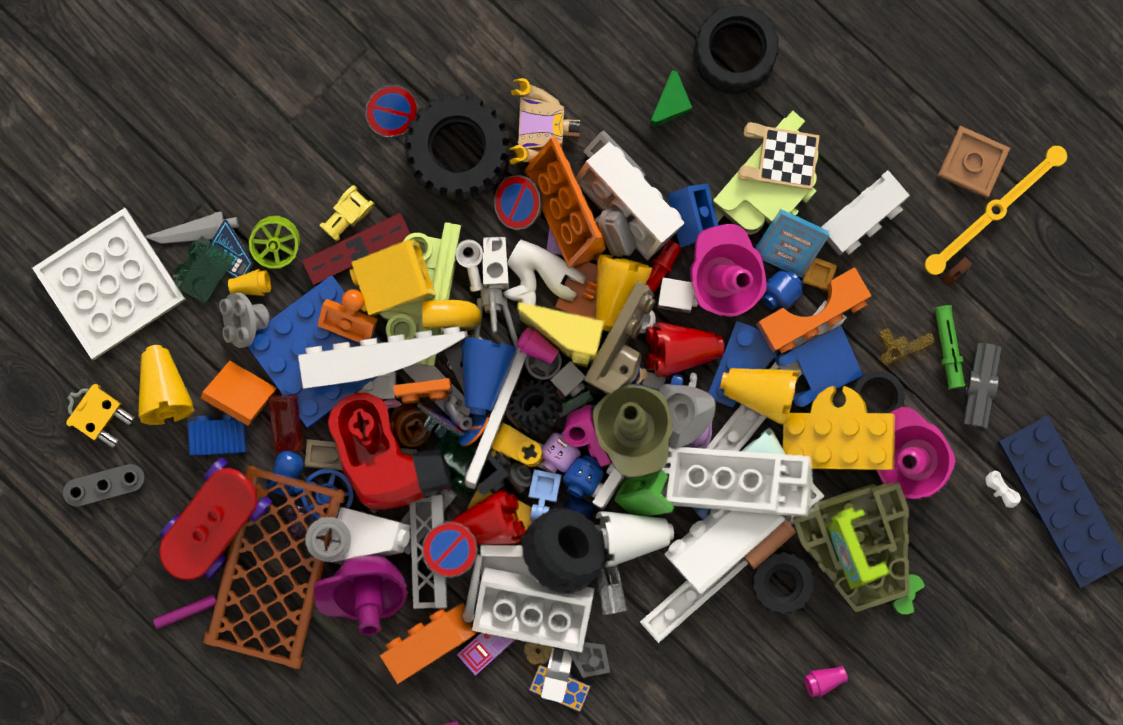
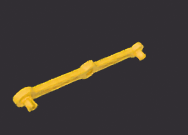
M1053 146L1048 149L1045 155L1046 159L1000 200L989 202L985 208V214L939 255L933 254L929 256L924 264L926 271L931 275L942 273L946 267V262L991 221L1002 219L1006 215L1007 207L1050 168L1059 167L1065 163L1067 159L1065 149L1061 146ZM993 206H997L1000 209L998 215L992 213Z

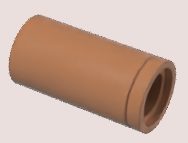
M785 519L784 522L743 557L744 560L753 569L757 568L796 533L795 529Z

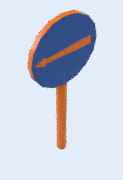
M486 411V416L475 415L471 418V428L460 433L458 441L461 446L470 445L482 434L489 421V411Z

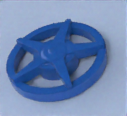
M321 469L312 473L305 482L316 484L311 481L314 477L323 473H331L329 482L321 486L337 489L334 486L335 476H339L348 487L349 492H346L345 496H349L345 508L350 509L354 492L351 483L343 473L334 469ZM316 492V502L318 504L329 503L331 496ZM306 495L301 496L302 503L307 512H310L315 506L313 503L309 506ZM316 512L310 514L317 519L321 518V515Z

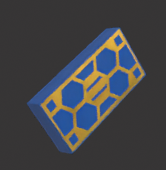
M539 664L529 691L542 695L548 667ZM568 677L563 702L557 703L581 712L591 686Z

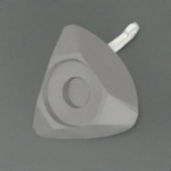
M691 373V381L688 386L664 384L659 388V392L664 395L669 407L673 426L669 445L675 449L683 447L700 437L711 424L715 414L714 398L709 393L695 388L697 384L696 373Z

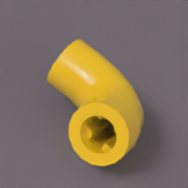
M422 301L424 328H451L459 326L463 330L470 331L477 328L481 323V311L477 305L469 301Z

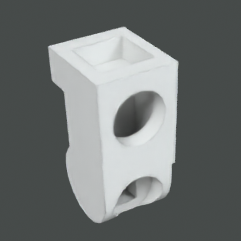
M506 237L483 238L484 289L502 288V290H509Z

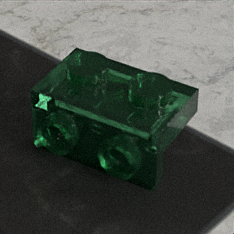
M201 236L198 241L195 240L188 250L189 255L183 264L180 263L175 269L173 280L178 289L206 304L235 258L211 243L204 236Z

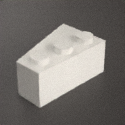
M887 170L880 179L866 188L862 194L821 227L829 231V237L826 241L839 256L845 251L848 255L861 245L858 241L865 234L871 237L882 228L879 223L884 218L888 217L891 220L903 210L900 205L910 195Z

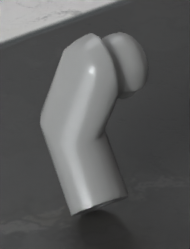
M450 395L448 400L444 402L445 411L455 425L463 430L470 429L472 419L458 410L462 405V400L455 395Z

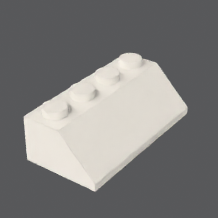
M610 142L585 162L575 178L580 188L602 212L607 208H613L618 210V212L624 213L629 229L637 242L635 244L636 249L647 261L684 224L679 212L663 200L661 193L646 182L642 172L638 168L633 167L625 159L624 153Z
M712 509L711 513L704 520L696 522L690 528L688 534L682 539L674 541L664 555L679 573L702 594L784 522L785 518L780 514Z
M485 567L481 579L472 631L582 652L594 588L585 587L580 591L568 594L558 593L541 585L534 576Z

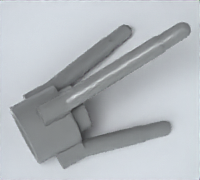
M485 288L480 290L481 298L477 299V307L481 311V315H483V308L485 313H490L492 332L497 333L496 313L501 312L502 307L510 336L515 346L518 338L508 309L507 298L503 296L502 288ZM481 323L474 329L473 338H479Z

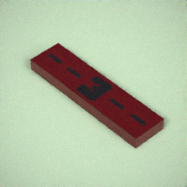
M398 213L302 260L313 285L316 286L331 275L334 277L353 268V261L403 242L411 233L401 213Z

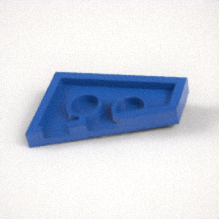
M736 321L708 393L714 398L715 402L732 408L737 402L725 396V389L720 388L723 373H729L731 368L765 369L780 350L772 353L759 329Z

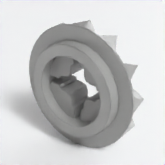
M333 516L321 517L314 523H311L306 533V546L309 552L321 561L337 560L350 547L351 535L348 527L343 521ZM329 528H331L332 537L337 540L331 541L327 546V550H325L324 540L320 539L321 535H326Z

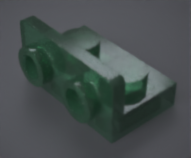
M449 429L434 449H442L453 486L457 490L471 495L474 489L466 486L465 478L477 448L472 444L465 447L461 446L458 441L459 435ZM488 458L478 483L493 465Z

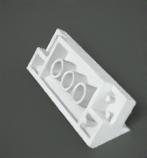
M669 446L667 463L661 469L668 475L661 495L672 505L808 517L810 493L813 491L811 458L809 456L688 447L675 449Z

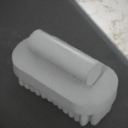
M613 208L605 209L601 215L596 217L595 221L610 254L618 257L623 255L630 256L635 250L637 242L629 229L624 213L618 212V210Z

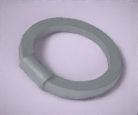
M481 555L476 556L466 607L463 610V620L465 622H471L474 619V606L482 562Z

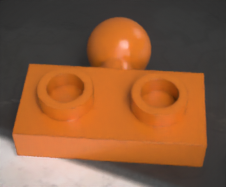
M352 289L343 294L342 305L329 299L324 301L317 326L360 343V340L373 338L378 319L358 311L364 304L363 296L358 290Z

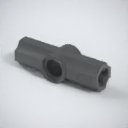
M988 343L976 344L972 371L969 372L965 394L967 395L963 425L983 429L988 427L992 400L996 397L999 378L996 376L1001 347Z

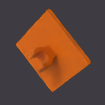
M585 262L573 266L586 276L584 285L572 281L568 277L564 286L578 294L574 301H567L559 297L555 307L573 315L596 320L597 265Z

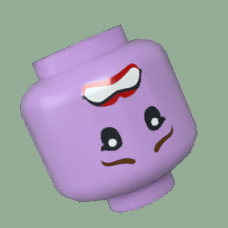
M564 431L561 434L553 433L542 447V457L545 459L542 465L554 474L557 470L565 473L575 459L581 455L578 447L571 446L564 440Z

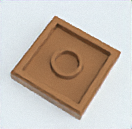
M960 126L937 177L987 199L1010 148Z

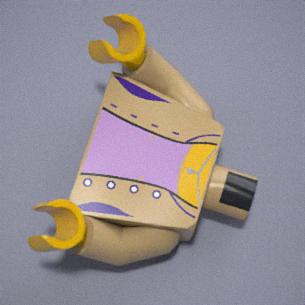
M526 79L513 80L519 83L520 90H511V94L514 96L524 95V97L520 98L518 145L509 149V151H514L517 155V158L509 160L511 164L521 161L531 163L552 137L556 136L562 149L563 136H579L580 120H565L564 106L560 105L559 100L546 91L530 85Z

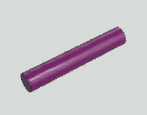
M212 595L153 619L156 629H160L215 606L217 598L215 595Z

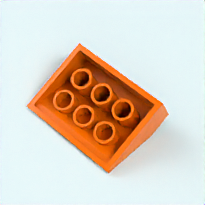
M556 136L552 137L526 167L524 172L540 189L543 202L542 211L568 268L598 258L599 254H602L606 247L603 236L594 221L593 214L583 197L582 190L571 171V166L566 160Z

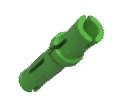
M952 305L934 308L943 354L941 364L945 366L948 390L966 387L961 365L964 361L963 356L959 354L951 309Z

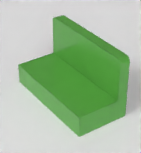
M662 470L645 476L623 478L614 499L615 502L632 515L654 516L672 512L674 505L661 495L668 477Z

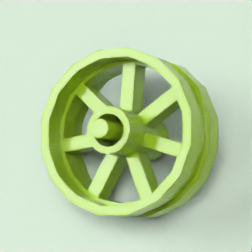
M268 216L260 220L253 228L249 239V250L253 258L260 265L268 268H281L288 265L295 258L300 245V235L296 226L281 216ZM266 224H278L276 232L273 233L266 226ZM285 226L291 233L282 236L280 234L281 227ZM262 228L269 239L256 238L255 234ZM294 238V250L282 242ZM255 243L266 244V248L259 253ZM279 248L289 253L290 256L280 260ZM269 251L274 252L275 260L267 259L264 256Z

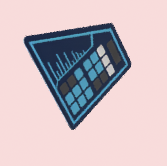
M225 219L202 257L236 278L248 273L254 263L229 222Z

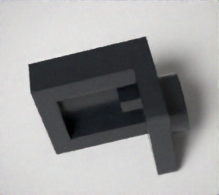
M492 449L487 455L495 469L485 476L476 487L483 496L489 491L493 494L505 484L503 479L512 470L509 466L511 462L507 456L501 451L498 453L495 449Z

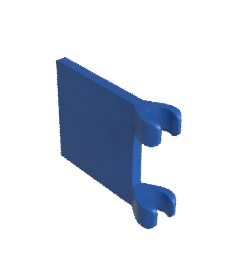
M838 326L810 341L775 356V362L778 366L786 367L796 360L809 387L808 390L794 395L793 402L795 406L799 407L806 406L814 401L818 394L828 387L834 386L837 389L863 376L842 326Z

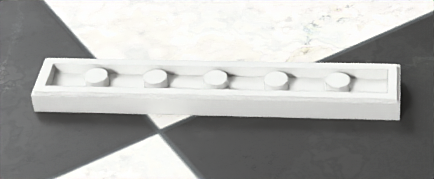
M520 348L516 351L513 363L465 478L466 486L474 490L510 403V398L514 393L526 363L527 354L521 353Z

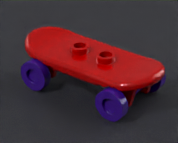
M223 457L216 461L204 476L205 484L180 516L176 515L159 534L163 538L159 549L161 563L165 570L177 579L194 580L204 575L210 580L226 563L227 557L222 552L248 519L255 523L273 503L267 496L257 503L258 493L252 482L241 472L227 468L229 463Z

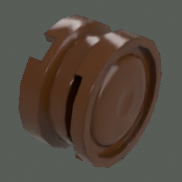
M403 404L397 407L389 417L393 436L405 446L417 447L422 445L431 434V418L417 406Z

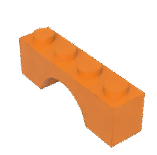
M855 267L827 284L828 299L820 313L810 317H799L782 308L756 324L772 353L780 350L782 354L796 346L794 343L796 339L803 336L807 340L820 332L818 327L826 322L830 327L844 319L842 313L849 309L855 313L867 306L865 300L870 298L871 294Z

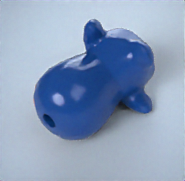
M283 451L278 454L275 460L273 473L297 479L303 469V459L297 453ZM266 479V488L268 490L277 485L276 481ZM285 484V488L290 496L300 494L303 491L302 488ZM278 487L272 490V492L286 497L281 488Z

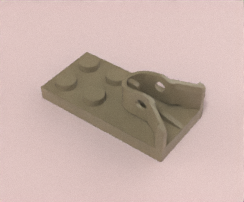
M637 281L584 379L592 387L605 394L614 393L621 386L631 385L639 371L642 355L627 345L631 338L635 339L642 328L640 321L644 314L648 315L655 304L653 299L654 293L647 285Z

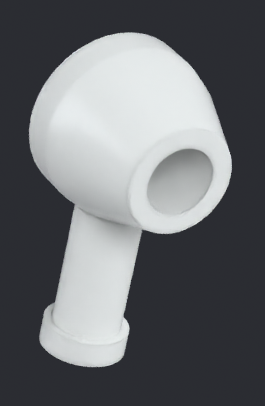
M464 240L457 246L456 259L460 265L467 267L471 284L470 290L478 291L484 288L477 266L483 258V250L476 241ZM466 247L473 249L472 254L469 256L463 254V250Z

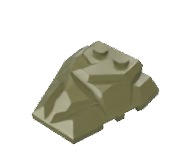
M889 482L879 486L870 484L815 503L814 508L808 510V517H793L802 546L807 552H810L818 562V566L823 572H826L834 582V586L855 612L909 595V508L899 482ZM850 508H853L855 512L863 509L865 514L851 523L868 567L871 568L885 562L889 571L885 576L852 590L826 529L833 522L832 517Z

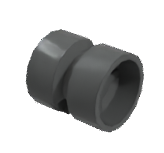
M559 352L551 364L530 355L526 357L527 372L535 381L539 379L543 380L544 383L546 381L550 382L562 367Z

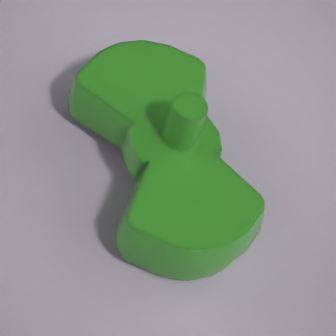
M909 574V595L895 599L892 602L894 609L899 614L908 615L914 612L912 600L915 598V593L925 586L919 576Z

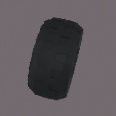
M566 508L550 509L540 515L524 533L522 555L525 564L528 566V571L538 580L537 582L548 587L550 590L566 594L580 591L592 583L604 568L606 551L603 537L600 531L596 529L595 524L579 512Z

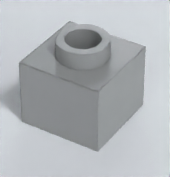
M570 361L550 380V383L564 398H567L569 395L574 398L585 387L582 383L585 376Z

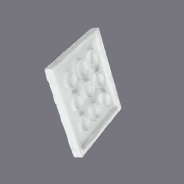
M123 208L32 268L92 360L103 355L186 300L126 208Z

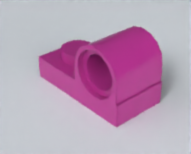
M588 405L568 414L563 436L564 440L571 446L580 447L588 444L591 456L597 458L602 467L611 464V459L598 442L593 420L594 409L592 405ZM573 427H580L582 430H575Z

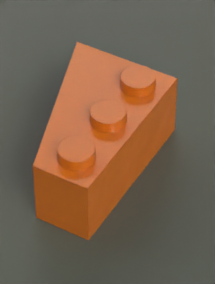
M464 603L448 612L442 608L429 617L432 622L425 627L421 622L407 631L410 635L408 638L402 641L399 636L385 645L388 650L381 654L380 657L397 684L478 633L477 631H472L474 619L471 622L463 620V610L466 607Z

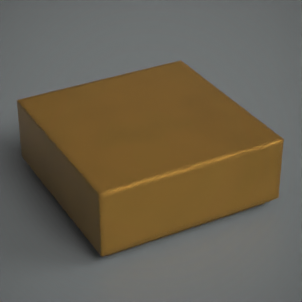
M814 258L804 274L802 283L828 292L827 284L833 279L837 265Z

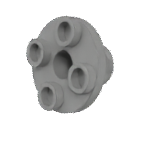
M231 293L226 299L220 301L219 308L224 322L222 333L227 343L231 342L238 348L248 347L253 343L256 331L268 327L269 312L263 304L251 305L249 299L243 293Z

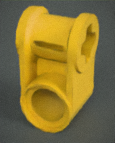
M505 423L501 424L491 449H495L497 452L501 451L508 458H513L529 467L540 465L544 459L542 457V447L520 431ZM535 447L534 451L537 453V456L526 460L525 450H531Z

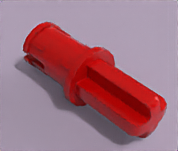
M671 240L666 242L660 255L656 260L653 259L652 272L645 285L653 293L656 292L666 274L672 272L671 267L683 250L680 245Z

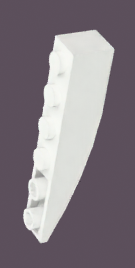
M458 326L444 328L443 334L432 336V330L416 332V338L405 339L404 334L388 336V342L377 343V338L360 340L361 346L350 347L349 342L333 344V350L322 351V346L305 348L306 354L298 355L303 388L359 381L396 371L447 349L468 336L467 331L460 332Z

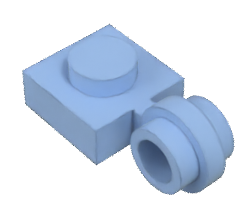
M534 469L529 498L539 500V504H533L531 521H535L540 515L550 509V507L545 506V501L557 502L562 477L560 474Z

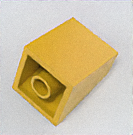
M410 239L352 262L351 278L354 285H359L364 300L362 310L363 312L367 311L370 316H375L436 295L420 244Z

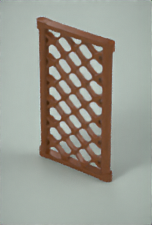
M247 466L245 476L252 482L255 490H258L257 498L268 497L270 491L279 487L283 490L288 500L279 507H275L272 504L270 512L263 515L255 523L247 521L231 541L209 631L205 632L203 643L284 664L294 669H301L303 662L301 654L315 604L314 584L317 581H321L325 561H321L314 556L305 558L298 548V544L306 540V537L295 541L289 533L288 527L296 522H302L308 531L309 526L305 521V517L313 512H318L324 518L332 516L337 518L340 503L344 502L346 492L341 489H331L264 471L255 466ZM259 477L276 481L277 485L269 490H265L258 484ZM285 484L302 488L304 492L296 497H291L285 488ZM312 491L331 496L329 503L318 504L312 495ZM303 495H308L315 506L313 510L306 514H301L295 504V500ZM289 504L294 508L298 517L291 523L285 524L279 516L278 510ZM273 514L279 521L281 528L269 534L263 527L261 520ZM257 524L264 534V538L256 543H251L244 537L247 526ZM329 528L326 535H321L320 539L324 540L325 550H327V546L331 542V528ZM283 531L289 538L291 545L279 551L273 544L271 537ZM263 541H267L274 551V555L266 560H261L254 549L256 545ZM293 548L299 555L301 562L289 568L283 561L281 554ZM251 551L257 561V565L245 570L237 563L240 553ZM273 558H277L284 568V572L276 577H271L264 566L266 562ZM303 565L311 572L309 582L297 584L291 571ZM256 568H261L267 578V582L255 587L251 583L248 573ZM283 575H287L294 585V589L286 594H281L274 583L276 579ZM243 577L250 587V592L243 596H237L231 590L233 579ZM266 585H271L277 594V599L265 604L260 598L258 590ZM293 592L299 593L304 598L302 609L291 611L285 602V597ZM253 594L258 600L260 608L252 613H247L241 604V599ZM276 602H281L287 611V616L276 621L270 615L268 607ZM237 604L243 613V618L235 623H231L224 616L226 606ZM263 611L268 617L270 625L262 630H257L251 620V616ZM289 618L297 625L295 635L284 637L278 628V623ZM242 621H247L254 632L252 636L245 640H241L234 629V626ZM270 628L275 629L280 637V642L272 647H268L261 637V633ZM227 630L231 631L237 643L219 639V633ZM252 638H257L264 650L245 646L244 643ZM284 645L290 651V656L286 657L271 653V650Z

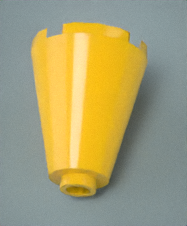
M599 254L597 263L596 320L603 321L602 330L611 331L637 281L646 284L651 275L652 267L625 258H615L614 260L612 255Z
M161 345L147 347L146 351L141 354L138 407L140 421L148 425L165 424L164 419L173 417L174 422L189 417L194 412V404L169 350L162 348Z
M731 368L729 373H723L720 388L725 389L724 395L779 424L786 425L799 371Z

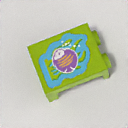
M853 508L838 513L837 516L832 517L833 522L826 527L851 590L873 582L889 573L885 562L871 568L868 567L851 523L865 514L863 509L855 512Z

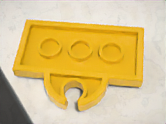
M831 386L818 394L812 404L811 413H789L786 425H783V450L785 454L809 456L812 469L894 470L895 414L867 413L866 403L861 395L851 388L843 387L846 403L842 407L837 408L834 406L833 397L836 394V387Z

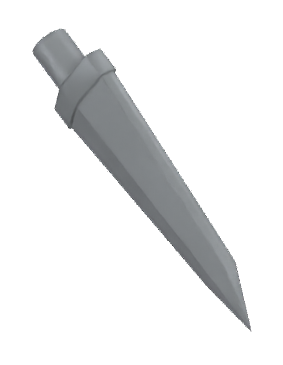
M222 211L216 212L215 214L145 237L161 244L212 240L225 219L223 218ZM237 217L226 219L232 229L239 228Z

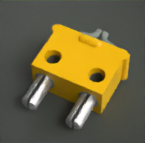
M98 384L92 385L90 389H81L78 393L71 392L67 398L70 401L68 412L71 415L67 420V425L76 427L93 440L99 438L112 448L115 447L114 443L117 444L118 440L104 431L114 415L128 425L132 423L117 411L132 421L134 417L121 409L122 404L101 390V386ZM82 393H86L76 409L72 411L74 405L72 397H79ZM108 400L111 402L110 409L104 407V403ZM90 423L95 425L93 432H90L88 429ZM101 434L112 440L114 443L103 437Z

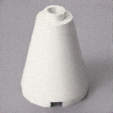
M607 511L598 512L596 518H601L600 525H595V527L603 537L606 551L605 568L667 547L670 544V540L674 539L673 526L671 523L668 524L665 518Z

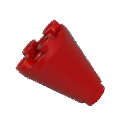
M663 322L654 323L653 326L646 327L645 337L647 343H649L650 354L646 355V366L648 370H653L657 377H667L714 361L717 357H722L724 354V342L721 335Z
M503 489L450 520V523L459 524L466 528L473 536L476 546L516 544L520 542L521 537H524L526 531L523 522L518 519L516 510L519 509V504L515 494L508 495Z

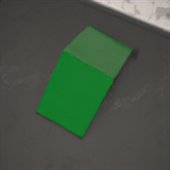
M674 70L670 74L653 114L651 126L657 127L691 113L692 106L678 72Z

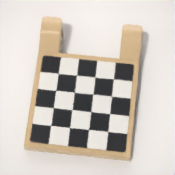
M752 122L748 123L744 128V136L748 138H763L759 169L743 165L738 171V178L745 181H760L812 190L820 135L766 127Z

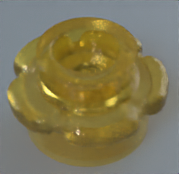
M527 642L524 652L527 654L526 658L530 663L544 664L550 659L549 654L552 652V648L547 645ZM537 648L541 650L539 654L535 652Z

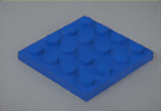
M332 275L271 319L267 328L256 331L253 343L248 346L308 429L330 414L331 410L341 399L353 393H358L365 385L378 378L376 376L353 382L303 388L298 355L306 354L305 348L322 346V351L333 350V344L349 342L350 347L361 346L356 341L317 326L322 304L326 299L342 305V296L345 292ZM374 332L373 338H377V343H382Z

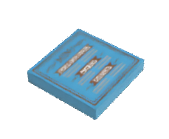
M780 209L755 249L760 253L762 260L783 270L793 272L802 278L828 239L829 231Z

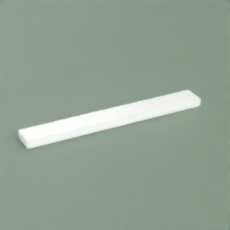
M826 300L822 303V305L818 308L814 315L820 313L823 310L827 302ZM842 314L844 319L829 327L826 322L819 326L820 332L807 340L803 336L794 341L795 347L840 326L847 317ZM797 360L786 367L778 366L775 362L770 368L773 370L799 371V376L802 374ZM741 404L706 449L740 451L766 417Z
M814 484L813 491L810 493L809 509L824 497ZM782 515L791 526L794 524V516ZM741 558L702 594L688 581H685L643 618L640 623L659 643L748 563L744 558Z

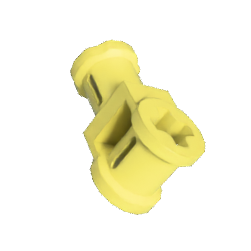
M353 185L333 207L336 212L326 223L322 222L319 226L338 242L340 234L349 225L354 227L357 222L361 221L370 212L375 203L367 201L357 192V187Z

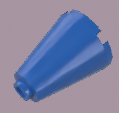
M465 338L461 344L464 405L470 408V414L486 416V411L492 412L515 358L517 347L504 343L500 345L489 340Z

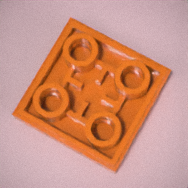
M229 361L202 392L201 399L249 426L275 394L277 387Z
M449 378L393 385L394 395L397 399L402 400L404 404L420 403V398L429 397L431 401L446 400L447 394L453 392L452 383Z

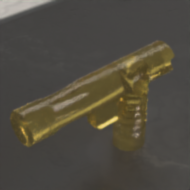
M889 328L879 332L888 351L881 355L884 365L935 343L931 333L908 343L905 336L894 340ZM892 350L898 351L899 356L893 358L891 356Z

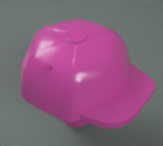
M724 224L705 229L697 236L695 260L690 266V279L698 305L716 315H725L727 317L737 316L748 311L763 297L766 292L767 283L762 257L758 250L753 248L746 231L741 226L735 224Z
M900 407L890 412L895 414L894 470H877L884 484L899 482L905 498L921 499V497H931L932 494L939 492L944 485H947L946 482L949 480L955 465L954 453L936 426L929 424L916 410L910 407Z

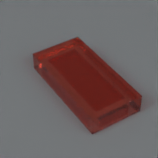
M297 395L269 396L275 451L302 450L303 442Z

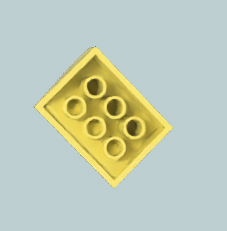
M519 303L518 311L521 322L532 330L535 328L559 350V353L572 360L575 366L588 368V364H593L598 350L603 321Z

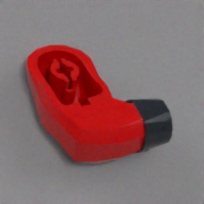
M366 392L353 393L341 399L331 410L328 424L336 444L341 467L360 501L369 509H390L405 506L452 488L449 469L441 448L414 452L412 456L403 455L392 433L387 406L380 397Z

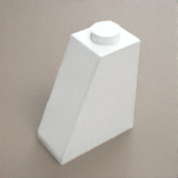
M340 507L337 519L343 521L348 527L351 543L348 551L341 558L328 562L343 565L346 560L355 556L381 555L384 557L403 553L410 540V525ZM332 537V539H331V541H336V540H337V539L334 538V537Z

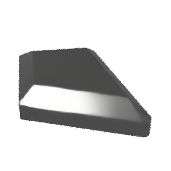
M584 642L582 652L568 650L583 678L610 673L604 644Z

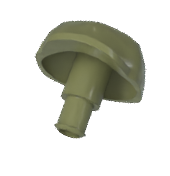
M624 385L614 393H608L596 405L593 411L595 431L601 448L608 453L614 467L623 476L629 478L640 477L660 471L668 460L669 438L672 435L673 427L669 407L664 395L657 390L637 385Z

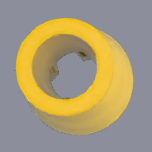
M257 269L229 279L228 287L230 294L240 292L244 295L264 296L265 293L271 291V280L268 271Z

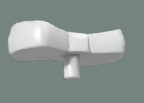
M992 471L986 476V485L996 490L993 493L994 496L998 497L1000 495L1006 507L1013 508L1021 501L1020 494L1010 489L1004 483L1000 472Z

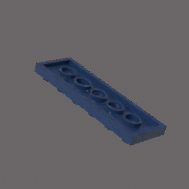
M1048 415L998 441L1077 587L1082 588L1122 566L1123 550Z

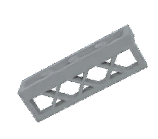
M433 495L410 503L413 609L447 608L446 576L432 571L426 578L418 570V562L424 557V553L418 557L417 547L422 551L423 547L417 542V534L424 527L431 531L438 525L444 524L443 495ZM430 501L432 514L424 522L416 514V502ZM416 519L422 523V525L418 529L416 525ZM431 519H432V528L427 525V523H428ZM418 575L424 579V581L420 585L418 582ZM433 575L434 584L429 580ZM427 582L434 589L435 602L419 603V590Z

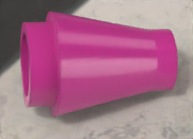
M527 327L515 345L521 349V353L541 359L549 364L553 362L559 352L535 328L532 330Z
M843 666L810 671L809 675L804 676L805 686L810 696H818L819 698L848 681L847 673Z

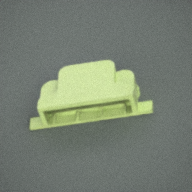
M792 111L776 128L799 132L798 129L805 120ZM762 144L744 165L759 169ZM737 172L713 200L718 222L723 216H726L735 225L741 226L747 235H753L761 230L764 221L770 225L780 209L796 216L799 212L796 206L802 200L807 203L817 190L814 188L808 190L760 181L740 180ZM814 173L813 186L816 183L817 179L816 173Z
M445 222L442 239L427 237L422 233H412L404 239V241L411 239L419 242L436 295L423 300H449L457 261L456 250L461 225ZM423 300L380 314L383 319L388 321L386 325L387 336L404 334L405 339L416 338V332L432 330V336L440 335L443 333V328L423 327ZM436 354L418 362V364L434 367Z

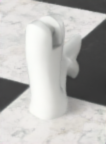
M520 240L513 250L507 265L520 278L521 284L504 291L503 295L510 300L536 306L535 291L537 283L534 270H536L555 295L567 301H574L578 294L560 283L563 277L566 276L570 280L584 285L586 276L575 267L568 268L565 260L552 252Z

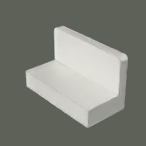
M481 545V577L485 567L532 576L528 571L527 564L524 562L522 545Z

